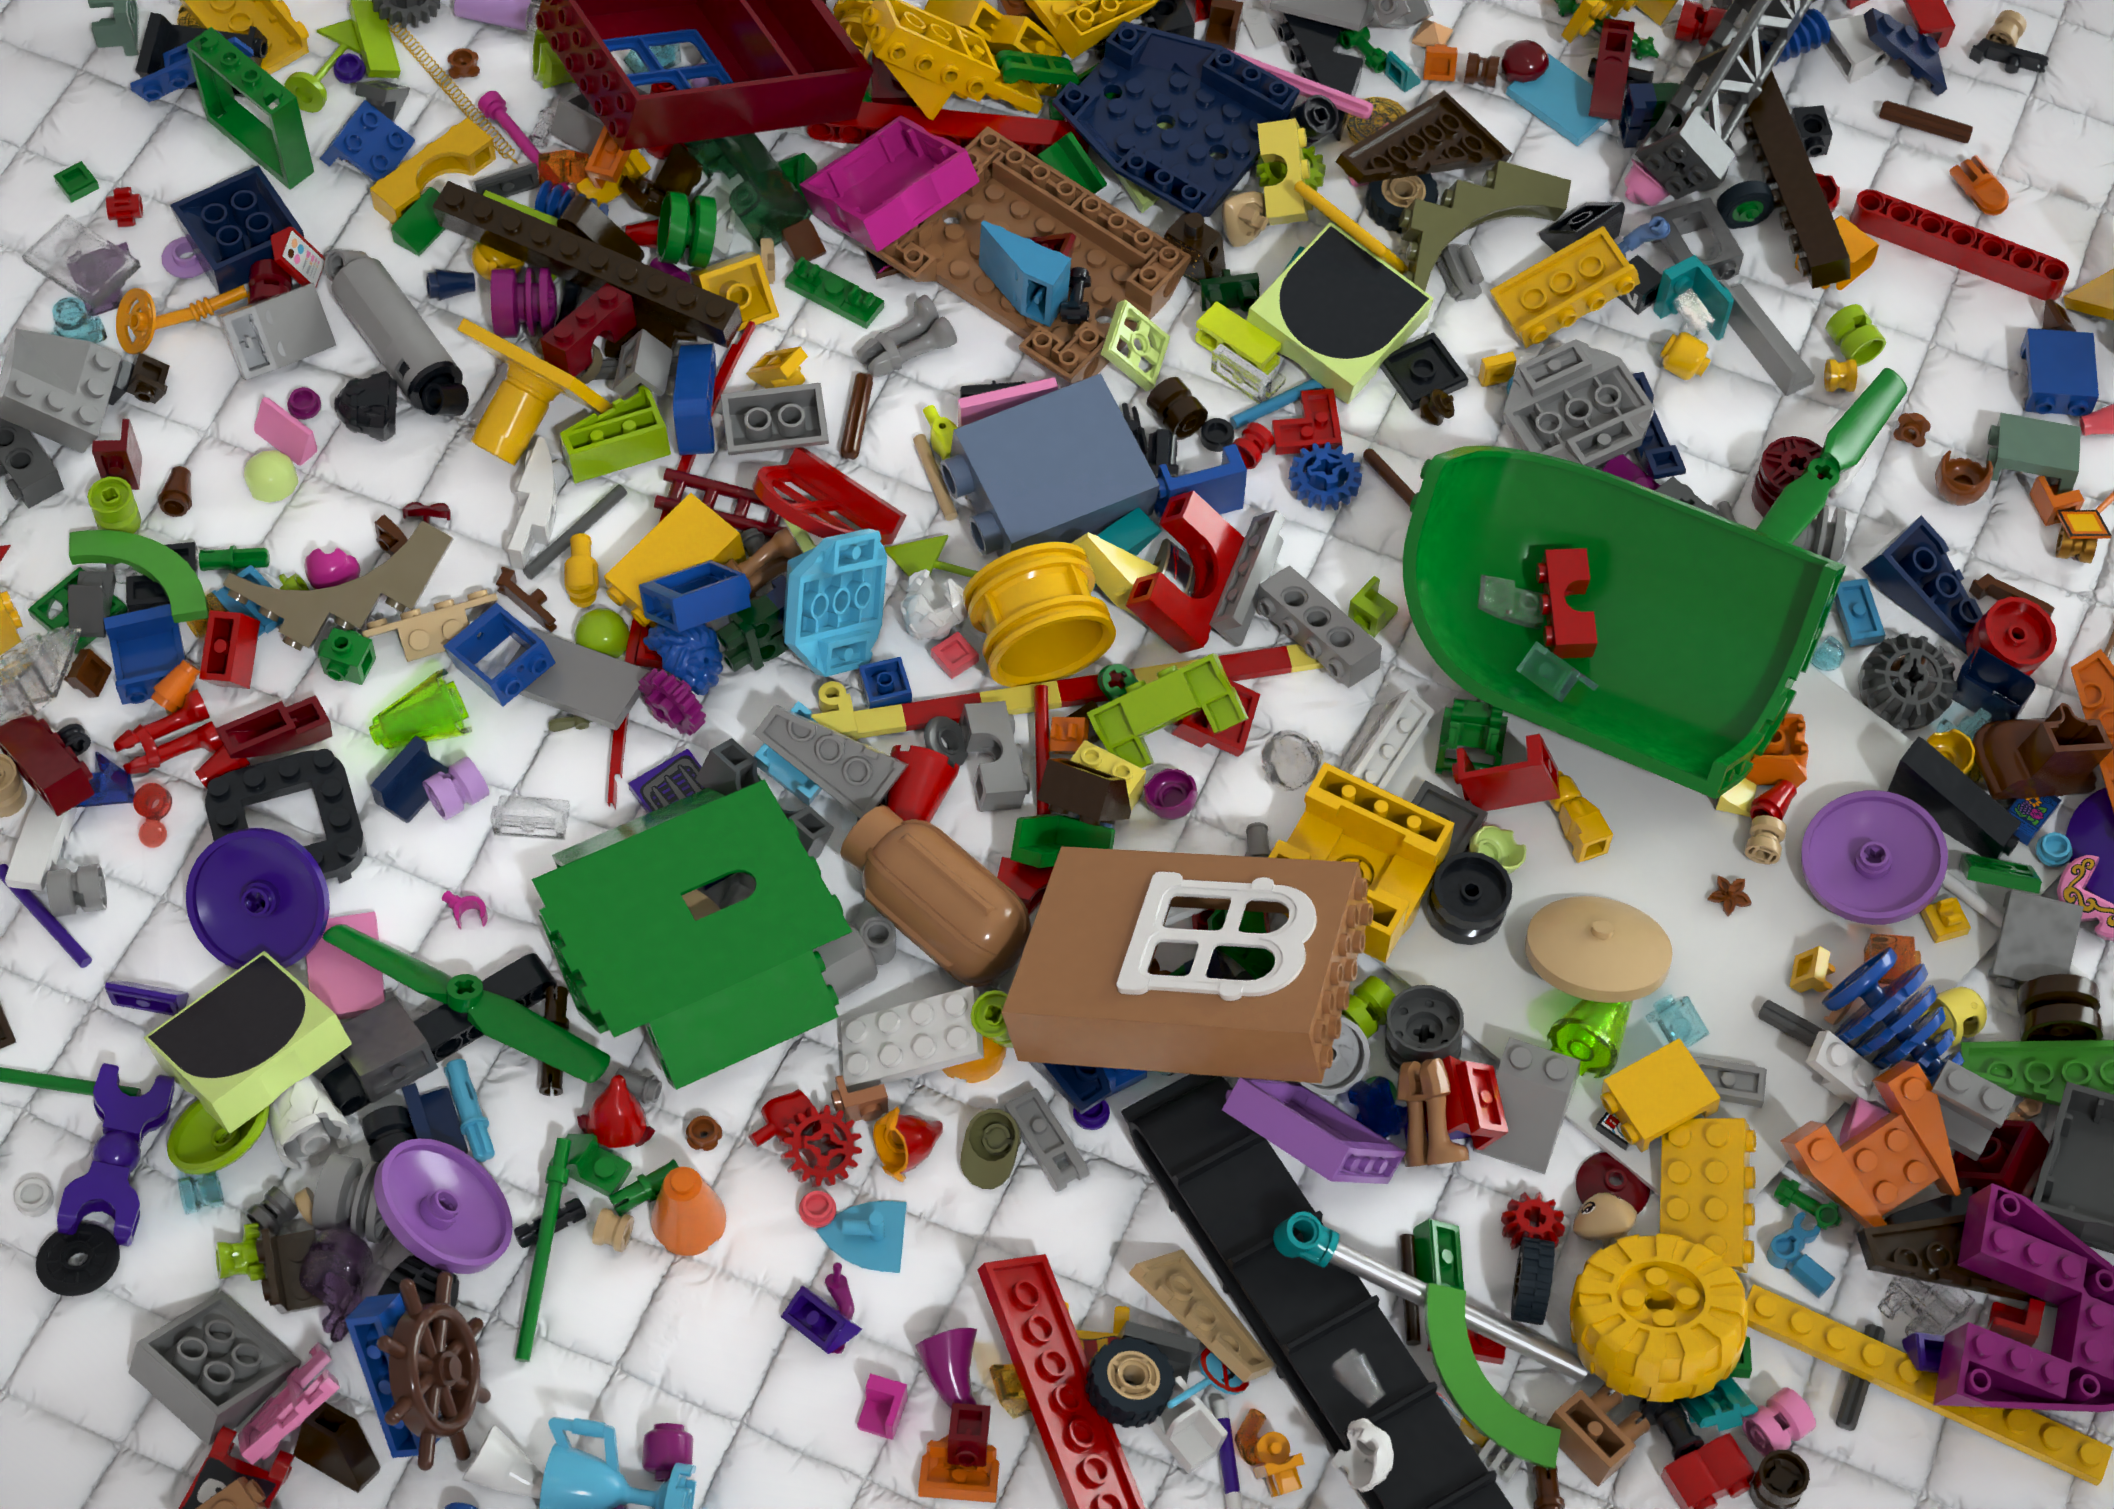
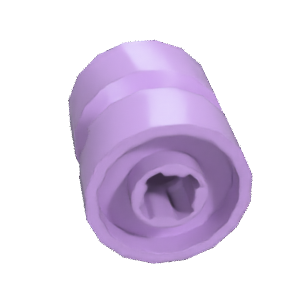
M467 756L450 765L447 774L440 771L422 782L429 800L445 821L462 812L465 803L473 805L490 795L483 776Z

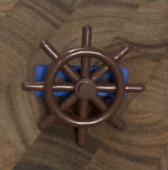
M441 1272L437 1276L434 1303L421 1304L414 1281L410 1278H405L399 1283L401 1294L368 1296L345 1318L392 1458L418 1456L417 1464L422 1471H428L433 1467L435 1444L440 1438H450L458 1460L466 1461L469 1459L471 1451L463 1428L470 1421L477 1402L485 1404L491 1399L490 1391L480 1386V1359L475 1337L483 1329V1321L478 1317H474L467 1322L465 1317L450 1305L453 1279L452 1275L448 1272ZM430 1322L432 1323V1329H431V1331H430V1328H429V1323H430Z

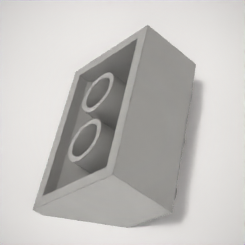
M1271 0L1269 7L1271 10L1355 31H1360L1372 22L1375 10L1371 0Z
M821 382L721 394L728 456L829 444Z

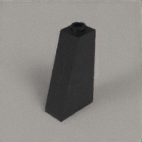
M1918 736L1901 758L1887 792L1904 796L1919 804L1935 819L1944 833L1979 855L1999 859L2003 853L2010 856L2020 841L2016 833L2021 822L1932 745Z

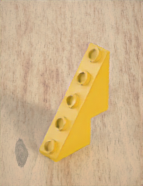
M928 0L924 8L925 11L984 37L990 51L996 54L1002 50H1012L1061 57L1064 49L1055 38L1028 17L1002 15L984 0Z

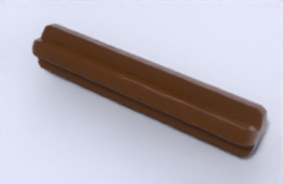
M1888 100L1883 102L1879 113L1881 119L1965 144L1970 141L1973 132L1972 125Z
M860 372L855 375L840 448L841 456L844 459L854 460L859 455L873 386V377L869 373L864 374Z

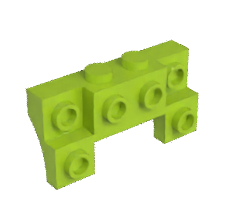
M1214 653L1180 669H1177L1176 665L1168 667L1157 673L1159 679L1146 684L1145 680L1134 683L1126 688L1127 694L1087 712L1096 734L1107 751L1140 768L1155 763L1145 742V736L1202 709L1214 733L1222 732L1249 719L1235 687L1231 686L1218 655Z

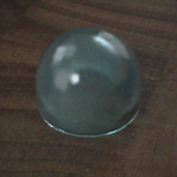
M1828 636L1814 653L1810 663L1822 671L1836 670L1845 659L1843 645L1833 636Z

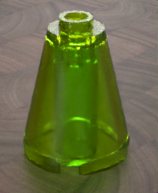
M443 668L436 671L372 718L373 725L369 726V731L377 746L382 744L388 750L407 746L415 736H418L425 742H432L472 733V726L465 728L463 720L469 718V715L454 681L446 683L443 676L449 674L447 670Z
M1581 999L1552 1025L1547 1034V1041L1550 1039L1553 1045L1550 1050L1579 1059L1580 1076H1583L1585 1072L1595 1073L1594 1078H1601L1610 1074L1619 1057L1633 1001L1603 1003Z

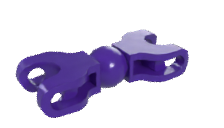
M104 1063L100 1068L93 1089L94 1109L98 1118L103 1122V1135L100 1136L93 1147V1161L89 1172L70 1182L64 1189L57 1216L58 1233L73 1235L77 1232L83 1217L92 1212H103L110 1215L115 1221L113 1231L117 1245L129 1247L133 1242L140 1221V1201L136 1191L130 1186V1173L134 1171L141 1159L140 1147L144 1136L149 1132L157 1130L167 1122L175 1084L174 1077L158 1075L149 1092L142 1096H129L118 1087L120 1083L119 1067Z

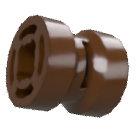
M1469 52L1464 83L1474 84L1480 82L1485 87L1495 88L1500 57L1490 55L1488 58H1484L1478 53ZM1480 63H1483L1482 72H1481V77H1480V76H1478L1479 65H1480Z

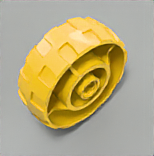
M1657 1233L1656 1236H1640L1636 1234L1617 1239L1616 1243L1607 1248H1600L1585 1261L1583 1274L1577 1275L1569 1308L1572 1343L1577 1344L1578 1358L1591 1374H1596L1606 1382L1607 1387L1628 1396L1630 1394L1653 1402H1673L1674 1399L1686 1397L1692 1399L1713 1390L1715 1384L1721 1379L1726 1380L1740 1359L1748 1327V1304L1745 1300L1744 1286L1734 1269L1722 1262V1257L1700 1243L1694 1244L1685 1241L1681 1236Z

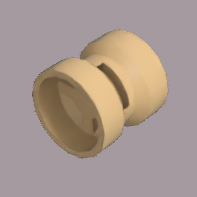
M2004 10L1998 14L1994 26L1990 28L1986 35V39L2016 47L2019 38L2026 30L2027 22L2020 13L2014 10Z
M1768 815L1753 818L1750 827L1752 837L1747 840L1746 856L1760 864L1770 865L1777 863L1782 852L1780 842L1784 840L1786 835V824L1782 820Z

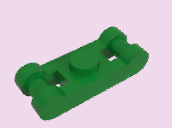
M1002 50L995 56V62L1001 70L1000 73L1006 83H1015L1021 79L1035 84L1043 82L1059 84L1063 89L1069 82L1079 85V78L1073 71V66L1067 58L1012 50Z

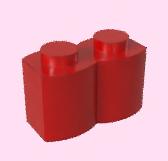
M1727 1433L1710 1441L1698 1450L1671 1462L1663 1468L1660 1477L1680 1509H1714L1718 1505L1717 1499L1727 1495L1733 1499L1751 1488L1749 1483L1752 1481L1755 1471L1731 1433Z

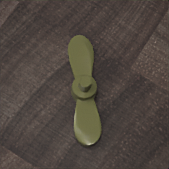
M573 715V717L553 719L548 722V727L552 732L563 731L572 727L582 730L588 728L589 723L592 721Z

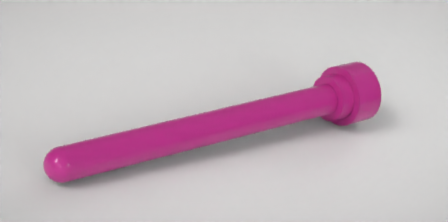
M497 91L485 93L478 101L480 111L486 118L497 120L532 163H536L537 169L543 177L553 183V189L556 185L560 184L564 187L565 194L570 188L506 112V101Z

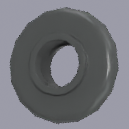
M936 716L928 721L924 730L926 748L949 757L947 764L951 767L954 766L955 762L959 767L963 765L969 752H965L961 726L956 721L945 716ZM941 737L946 741L948 749L943 745Z

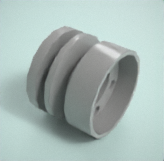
M1825 505L1818 513L1817 518L1812 520L1792 545L1839 563L1843 556L1847 536L1846 510L1837 507L1831 522H1828L1829 507Z
M332 1153L328 1157L319 1176L313 1200L312 1224L315 1230L343 1235L350 1225L352 1237L355 1239H363L366 1236L367 1241L381 1243L385 1239L389 1228L379 1212L374 1195V1177L380 1164L379 1162L370 1161L363 1171L360 1158Z

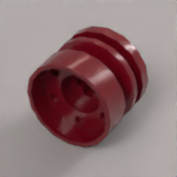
M1790 436L1779 438L1768 445L1762 454L1751 495L1755 509L1763 518L1784 488L1801 477L1804 469L1813 459L1820 457L1822 447L1808 438ZM1819 473L1817 475L1819 479L1823 480L1824 476Z

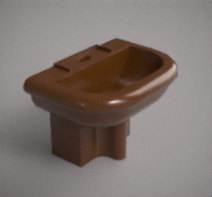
M2061 703L2048 718L1998 720L1983 724L1974 734L1972 742L1975 748L1974 759L1993 799H2028L2053 795L2059 797L2090 793L2096 789L2095 783L2097 782L2093 769L2114 749L2100 719H2080L2066 703Z

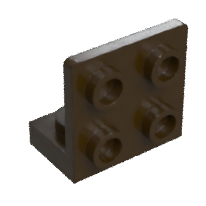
M674 144L655 182L639 176L636 180L626 175L620 187L642 211L659 217L666 192L685 193L689 197L694 186L701 180L703 165L682 144Z
M269 1228L261 1229L262 1240L256 1241V1250L259 1263H263L264 1268L267 1269L268 1277L261 1280L265 1301H269L270 1306H273L280 1314L327 1306L315 1229L276 1236Z

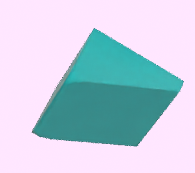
M1392 51L1387 53L1385 75L1402 91L1407 92L1421 83V79Z

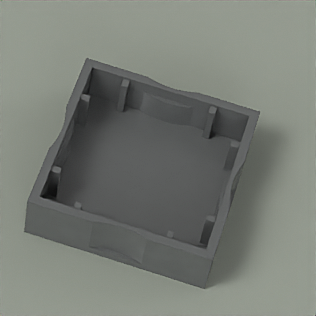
M2067 1082L2032 1202L2089 1247L2114 1254V1095Z

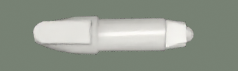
M1865 454L1857 465L1840 474L1838 483L1831 490V498H1838L1853 482L1854 477L1864 466L1867 459Z

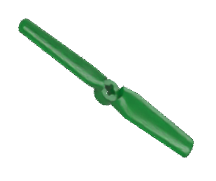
M1884 368L1827 433L1820 457L1813 459L1804 469L1801 477L1784 488L1755 530L1793 544L1824 508L1828 493L1838 483L1840 474L1858 464L1907 393V386L1900 375L1890 368ZM1819 473L1824 476L1823 480L1817 477Z
M344 924L335 925L323 934L322 938L324 941L410 989L448 1004L454 1011L468 1013V1021L484 1035L587 1083L595 1082L605 1073L610 1064L611 1057L609 1054L518 1002L483 990L482 981L474 975L460 974L451 977L427 963Z

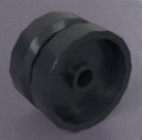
M1476 852L1455 854L1441 863L1434 876L1432 888L1427 898V915L1432 927L1442 937L1456 944L1474 945L1486 942L1498 933L1512 899V882L1507 870L1497 860L1483 853Z

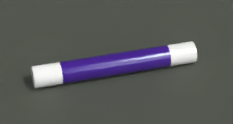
M1223 1399L1216 1400L1212 1403L1214 1416L1227 1431V1436L1219 1450L1227 1509H1243L1228 1401Z

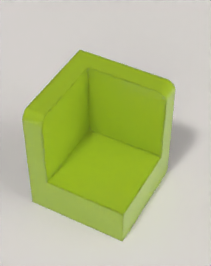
M1375 575L1350 600L1348 617L1374 638L1398 613V606L1378 593L1380 579Z

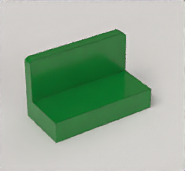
M1072 132L1067 133L1036 156L1094 194L1107 185V182Z

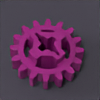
M653 668L639 681L640 686L638 689L644 693L642 698L652 710L653 717L661 724L664 722L672 729L677 728L680 734L686 732L691 736L706 722L704 720L706 714L701 711L703 706L695 698L696 696L692 693L690 685L684 680H676L674 675L668 676L663 669L658 671L656 668Z

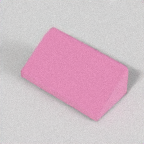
M264 397L261 400L254 425L255 433L281 453L289 456L294 463L299 466L303 465L318 452L313 431L270 398Z

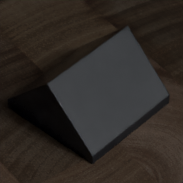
M1585 202L1538 234L1541 240L1555 253L1602 226L1606 228L1614 240L1619 237L1625 211L1624 203Z

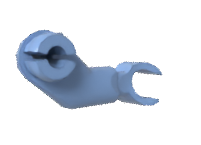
M1654 217L1650 223L1642 224L1623 238L1624 241L1617 244V246L1626 258L1625 253L1631 250L1632 252L1645 242L1666 238L1670 233V225L1663 217Z

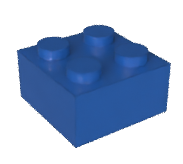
M901 656L859 666V678L869 709L912 702V691Z

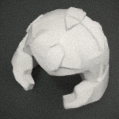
M927 569L920 570L909 577L907 595L904 601L901 602L904 625L908 629V633L915 639L933 638L943 640L949 636L952 627L963 622L968 616V611L965 608L962 597L964 590L954 581L948 579L943 584L948 590L946 591L929 576L930 572Z

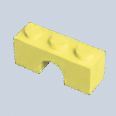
M1296 118L1257 124L1260 155L1264 163L1282 162L1287 165L1288 169L1287 175L1282 182L1263 187L1266 217L1270 219V225L1309 221L1308 210H1313V206L1294 190L1295 184L1298 181L1305 183V179L1310 178L1308 159L1303 160L1302 148L1307 147L1305 128H1300Z

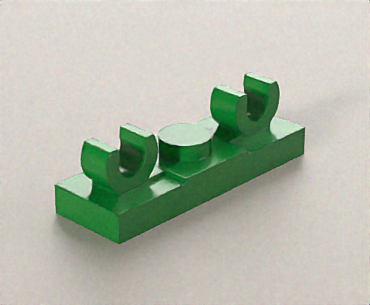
M802 256L793 266V271L785 279L786 288L865 329L871 325L884 309L883 299L832 272L826 271L819 265L805 260Z

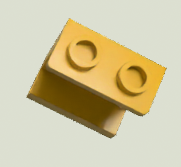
M1680 1038L1603 1080L1602 1095H1600L1601 1102L1610 1115L1615 1113L1621 1122L1620 1129L1626 1141L1630 1145L1635 1144L1641 1153L1648 1149L1649 1143L1652 1140L1697 1115L1702 1114L1704 1118H1707L1716 1113L1721 1099Z

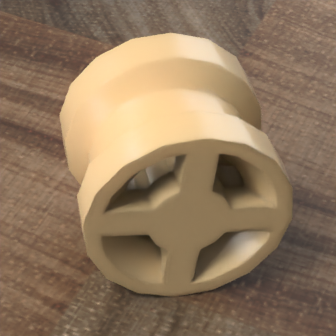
M603 1208L594 1226L592 1243L598 1246L608 1244L615 1251L624 1252L632 1234L634 1217L628 1214L618 1216L611 1209Z

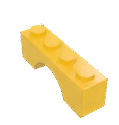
M467 117L459 124L452 126L437 140L427 144L415 156L402 162L397 169L386 177L379 179L370 187L374 209L391 224H394L421 197L423 188L432 179L447 173H462L473 177L496 160L493 138Z

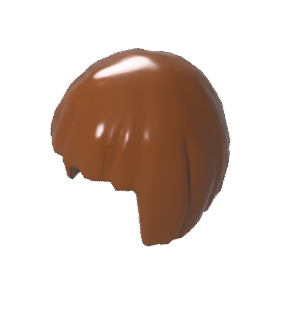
M1947 451L1939 461L1935 472L1939 494L1946 501L1956 506H1966L1977 502L1991 484L1993 476L1991 461L1987 462L1985 468L1971 459H1950L1951 451Z

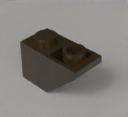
M324 1402L303 1421L293 1453L296 1458L356 1493H359L379 1473L381 1467L356 1419Z

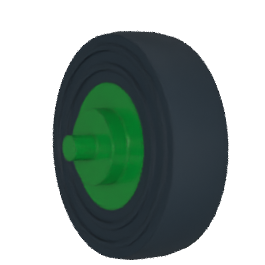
M1756 180L1745 181L1733 185L1720 195L1716 202V208L1728 228L1738 229L1755 226L1771 215L1774 210L1773 196L1768 184Z

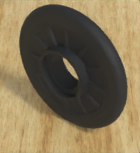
M81 1223L75 1234L66 1235L57 1231L44 1242L36 1258V1273L40 1282L53 1293L63 1296L88 1294L103 1286L113 1276L119 1264L120 1248L117 1245L116 1238L107 1229L95 1224ZM78 1253L88 1255L87 1260L79 1266L68 1265V1261L73 1255Z

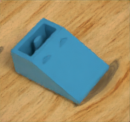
M982 221L979 267L1021 315L1050 327L1061 311V303L1068 301L1071 258L1059 251H1053L1039 245L1031 239L1009 232L1001 226Z

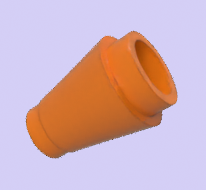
M183 659L180 664L153 687L155 692L151 698L172 713L176 712L178 707H183L185 695L191 691L200 670Z

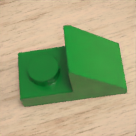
M568 1134L566 1139L571 1140L566 1167L570 1170L569 1177L607 1197L618 1192L632 1171L631 1163L599 1147L597 1136L594 1134ZM552 1157V1159L550 1160V1162L548 1163L549 1166L552 1165L553 1157Z

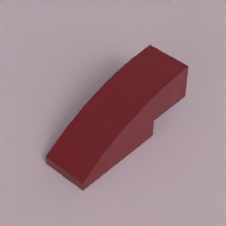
M316 695L288 707H285L283 702L280 701L216 728V732L231 759L252 758L291 751L333 736L330 720Z

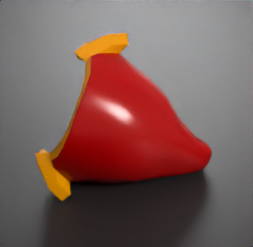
M896 1107L876 1121L873 1128V1140L877 1154L884 1164L881 1167L885 1173L899 1182H904L906 1179L904 1173L917 1167L931 1154L933 1147L943 1133V1124L941 1121L925 1120L919 1116L899 1114L900 1109Z

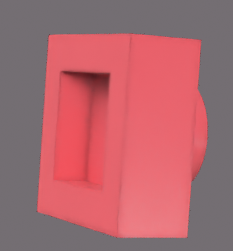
M958 631L931 648V657L951 679L979 662L978 652Z

